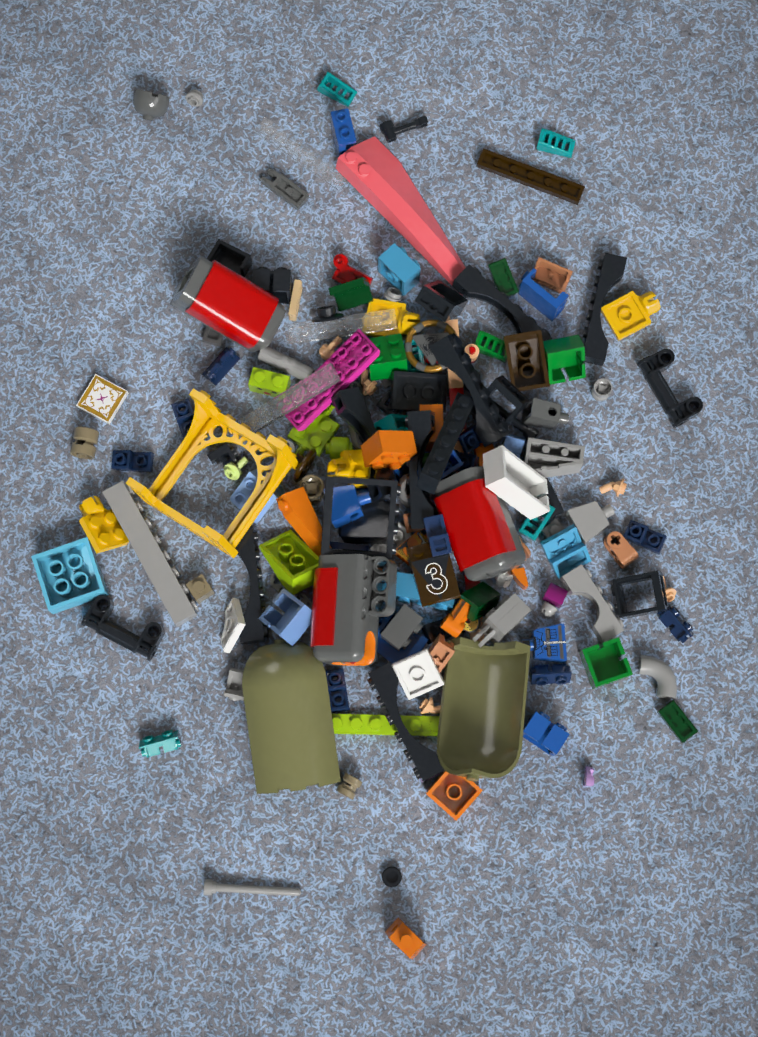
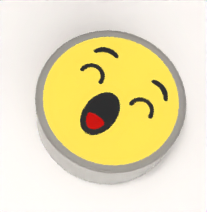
M480 618L474 622L467 619L463 630L469 633L476 632L481 625Z

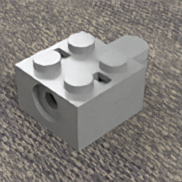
M515 593L511 597L506 595L481 620L483 624L479 628L480 632L472 640L476 642L481 636L485 635L486 637L478 644L480 648L489 640L493 644L494 642L499 643L527 616L531 609Z

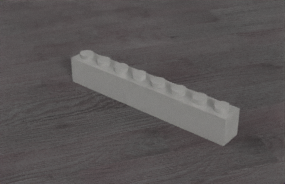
M123 481L104 490L102 493L174 624L178 627L198 616L196 613L197 605L193 599L189 601L186 595L189 593L184 582L180 584L177 579L180 576L175 566L171 567L168 563L170 557L167 551H162L159 546L162 543L157 533L152 534L150 530L153 527L148 517L144 518L142 516L143 508L139 501L135 502L132 498V495L135 494L128 485L126 486Z

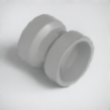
M605 378L598 379L591 390L592 397L596 401H605L612 391L611 382Z

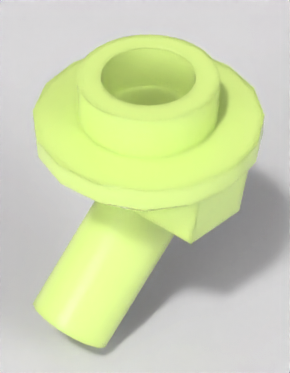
M244 456L236 464L232 461L224 466L226 477L238 480L242 474L240 469L249 460Z

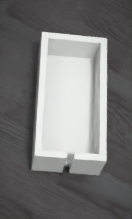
M503 445L483 454L485 487L530 520L550 512L549 497L546 495L548 494L547 479Z

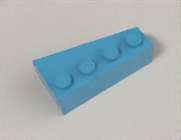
M397 572L396 599L402 603L409 604L412 602L422 606L412 574ZM386 583L383 584L382 591L386 588ZM460 598L428 606L452 611Z

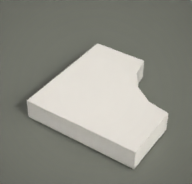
M232 598L225 610V625L220 640L223 651L226 653L231 652L246 625L240 601L237 598Z

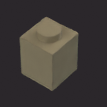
M202 574L186 584L198 604L215 594Z

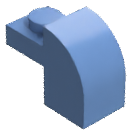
M508 434L504 447L520 458L525 438Z

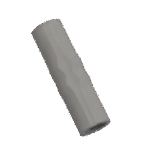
M268 346L261 349L258 355V360L304 382L315 372V369Z

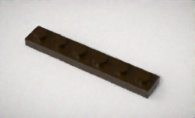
M484 148L476 165L480 169L578 205L585 186Z

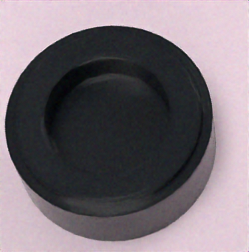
M387 867L382 873V881L388 887H396L402 880V874L396 867Z

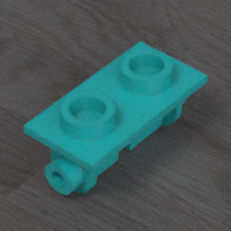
M167 730L159 736L149 735L142 738L139 742L142 757L146 756L148 758L161 754L159 748L163 746L164 753L178 750V747H181V741L178 739V730L174 732L173 730Z

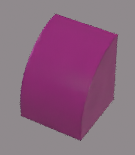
M551 582L542 600L560 608L568 590Z

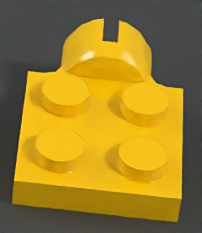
M631 291L601 307V313L618 341L651 324L650 315L658 312L661 307L659 300H654L653 297L656 295L652 291H648L641 296H637L634 291Z
M373 298V302H370L368 305L363 333L366 336L372 337L400 333L401 335H408L409 331L420 323V315L408 312L405 303Z
M361 449L343 450L340 453L341 458L332 459L327 465V473L335 472V475L368 477L369 467L364 466ZM348 484L355 485L356 488H367L363 484Z
M98 496L89 497L82 501V504L79 505V510L83 517L79 522L96 554L122 547L129 543L112 509L106 510Z

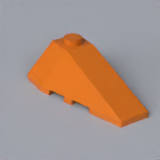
M304 487L283 494L276 499L279 510L309 548L319 557L321 555L322 527Z

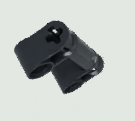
M662 349L640 360L637 366L641 367L645 374V380L648 382L665 414H668L672 420L673 428H677L696 417L703 408V402L698 397H691L678 403L661 372L670 368L675 355L670 349ZM660 357H667L669 362H663ZM689 404L696 405L697 410H691Z
M97 596L83 617L81 625L94 629L97 634L133 653H139L147 657L148 661H151L164 637L165 630L163 626L156 622H150L146 625L141 636H138L108 620L114 609V602L107 596ZM107 600V608L101 610L99 606L101 601ZM158 627L159 634L152 637L150 634L151 629Z

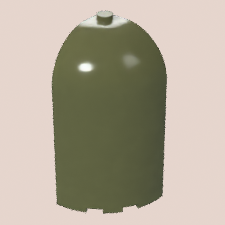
M463 637L448 640V643L451 641L454 643L455 653L445 665V684L442 690L437 735L439 762L446 772L466 777V780L469 781L503 777L514 769L521 755L531 646L518 641L504 643L494 642V646H482L480 648L478 644L481 641L474 642Z
M281 638L275 639L273 644L258 648L247 660L242 677L243 697L257 794L279 793V790L284 789L299 791L305 790L307 786L318 785V787L341 782L327 677L323 663L314 657L313 649L309 645L300 641L291 646Z

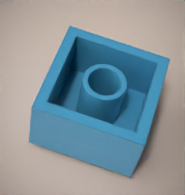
M394 243L378 257V272L392 286L399 289L403 296L419 283L420 264L415 259H411L402 246L398 247Z

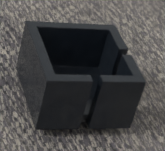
M220 239L217 240L207 257V260L211 262L216 260L243 277L246 276L253 264L250 254Z
M267 267L253 269L254 284L279 298L280 304H290L293 288L291 270L284 267L274 269V271Z

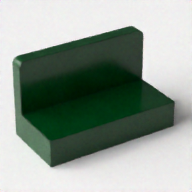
M363 277L328 288L330 296L335 297L338 311L340 312L373 302L369 280Z
M481 582L463 592L461 598L471 605L467 618L474 622L486 615L492 608L497 606L501 593L485 582Z

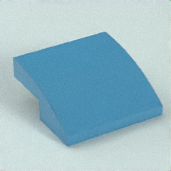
M574 525L540 542L546 558L558 579L578 566H583L592 561L586 545L582 543L578 530Z

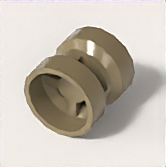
M345 773L343 782L338 785L336 791L353 800L356 795L355 791L357 788H360L362 782Z

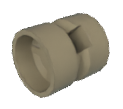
M76 427L73 435L75 442L71 445L70 455L81 459H94L96 453L94 445L98 443L99 432L91 428Z
M307 475L302 478L299 488L304 487L311 505L321 502L324 498V484L321 478L316 475Z

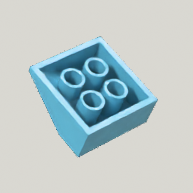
M88 537L31 556L48 611L52 614L93 601L99 595H109Z

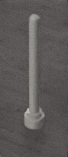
M205 879L204 895L210 896L216 894V892L299 896L301 894L300 888L220 884L217 881H213V879Z

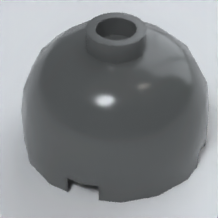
M134 90L133 105L137 113L143 115L142 119L153 121L154 118H160L167 112L170 97L162 94H153L144 90Z

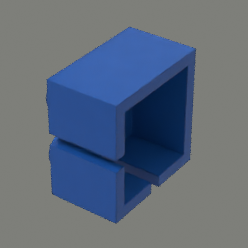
M542 711L540 713L535 712L524 726L523 737L550 756H555L570 734L566 732L567 728L560 723H551L549 721L550 717Z

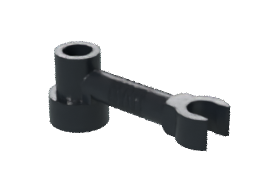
M422 116L409 124L407 123L396 128L392 120L381 123L379 128L381 133L384 134L387 143L397 140L396 135L428 126V120L426 116Z

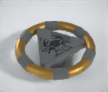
M430 319L418 323L409 331L405 340L404 347L408 361L416 369L423 372L434 373L446 369L447 367L441 364L435 365L437 360L429 346L450 334H456L455 330L441 320ZM430 326L446 331V333L416 335L424 328ZM412 340L415 341L432 366L416 360L412 353Z

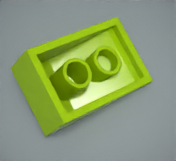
M291 529L259 545V549L280 583L292 595L314 585V571L318 568L319 557Z

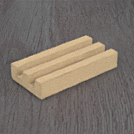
M296 279L288 312L289 320L291 321L297 320L303 289L301 280Z

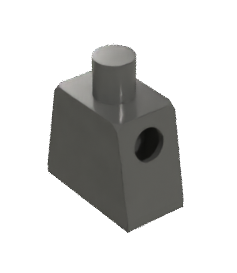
M533 398L523 408L522 423L526 426L552 429L558 423L567 425L569 414L560 412V404Z

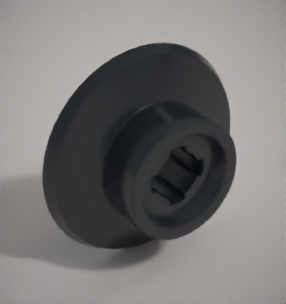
M335 305L317 308L318 316L312 318L311 321H332L344 317V314L336 313Z

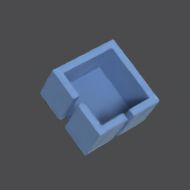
M283 588L272 602L284 611L285 614L282 616L269 605L258 619L293 646L311 625L312 610Z

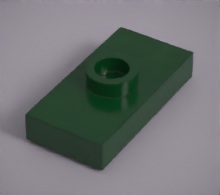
M506 258L487 265L496 288L500 292H504L508 297L519 293Z
M671 700L657 711L681 744L698 732L674 700Z

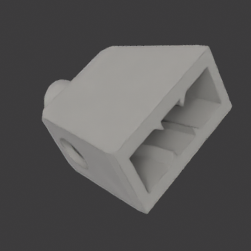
M597 501L567 510L565 516L571 525L576 526L582 543L587 544L609 526L607 518L615 513L610 504L600 508Z

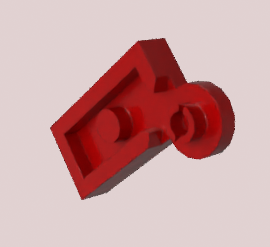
M338 254L334 257L333 262L337 270L332 279L343 284L363 277L368 279L371 285L373 277L348 265L349 261L345 254Z

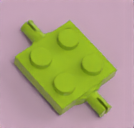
M330 404L305 430L298 431L295 427L292 428L287 437L298 445V449L294 454L300 453L303 455L305 451L309 452L311 449H315L316 455L320 457L326 448V443L330 442V439L340 427L337 422L329 417L335 408L333 405Z

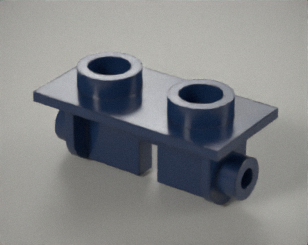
M226 347L202 375L217 386L241 358L235 354L236 352L231 347Z
M668 604L669 611L657 613L658 619L667 628L673 624L675 627L670 632L678 642L684 643L689 639L686 635L693 636V627L687 621L683 622L679 617L681 614L676 607H671Z
M554 664L551 666L552 671H549L548 665H534V667H530L532 675L531 685L543 686L555 683L563 685L570 683L572 675L570 666Z

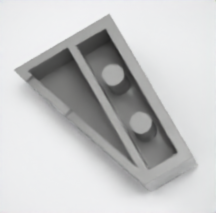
M528 437L523 461L544 478L576 474L580 472L583 465L585 446Z

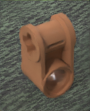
M611 532L604 538L605 548L622 569H625L639 558L637 551L620 532ZM615 538L617 542L612 545L610 541Z

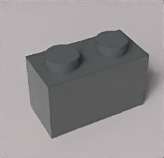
M404 604L381 633L380 637L397 651H400L401 648L405 650L412 641L409 639L413 633L417 634L424 626L422 624L423 618Z

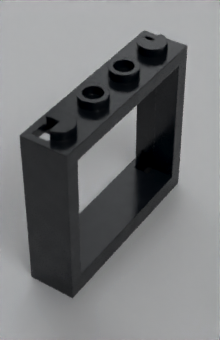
M326 474L321 555L364 554L370 557L383 556L392 559V554H396L397 543H393V538L398 533V523H395V515H399V504H396V497L400 496L401 484H397V479ZM334 483L391 486L386 552L329 548Z

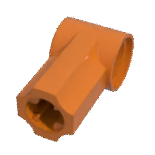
M460 598L451 613L446 615L439 627L454 638H457L466 625L465 622L468 619L467 616L471 605Z

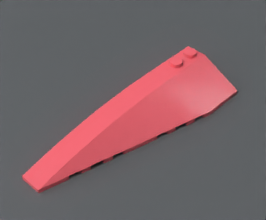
M375 136L352 146L340 155L335 169L453 285L454 279L466 267L401 162Z

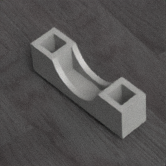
M580 565L563 575L560 581L565 589L568 590L570 596L581 595L588 598L594 604L597 617L591 629L600 643L609 641L624 631L622 628L624 624L618 616L615 617L613 614V607L608 600L605 601L601 594L603 592L599 585L594 584L591 580L592 575L588 568Z

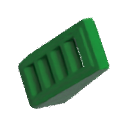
M480 330L475 341V345L479 348V353L506 363L505 356L501 355L504 341ZM482 340H486L484 346H481ZM490 342L493 343L491 350L488 349ZM497 345L500 346L498 353L494 352Z

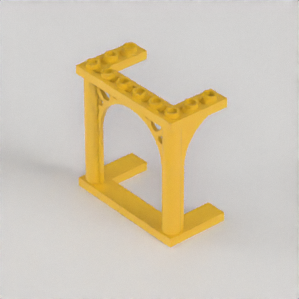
M193 388L189 395L195 403L194 417L189 431L178 449L149 489L129 477L126 484L145 503L230 557L235 558L238 554L235 548L291 468L296 470L299 462L296 459V454L292 452V448L287 445L288 442L281 436L276 438L270 434L267 440H265L266 437L260 432L254 433L250 431L251 428L245 423L239 424L235 422L236 419L230 414H226V416L222 414L221 410L215 406L216 403L210 399L211 396L203 390L199 392ZM217 426H221L223 429L222 436L219 438L214 436V429ZM228 430L233 435L232 437H227ZM209 433L210 440L205 441V439L208 437L207 434ZM228 442L240 445L251 453L257 465L258 475L256 486L251 496L225 533L221 535L207 525L205 528L201 527L162 501L198 452L212 444ZM259 450L262 454L257 455L256 451ZM264 458H274L272 464L268 466L261 465V461ZM263 471H270L269 473L267 472L265 477L262 475Z

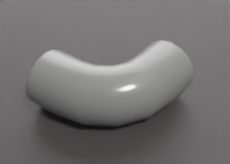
M640 655L638 674L649 675L656 680L657 697L676 699L677 683L671 667L661 659Z

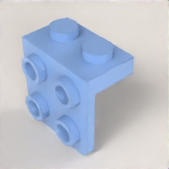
M257 469L247 474L230 497V501L240 510L256 486ZM263 471L262 475L265 477L267 472ZM281 485L277 487L253 523L260 522L273 503L277 501L276 499L286 493Z

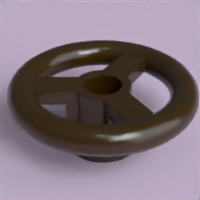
M311 449L305 456L300 453L296 454L299 466L293 477L294 482L301 481L310 469L317 454L315 449Z

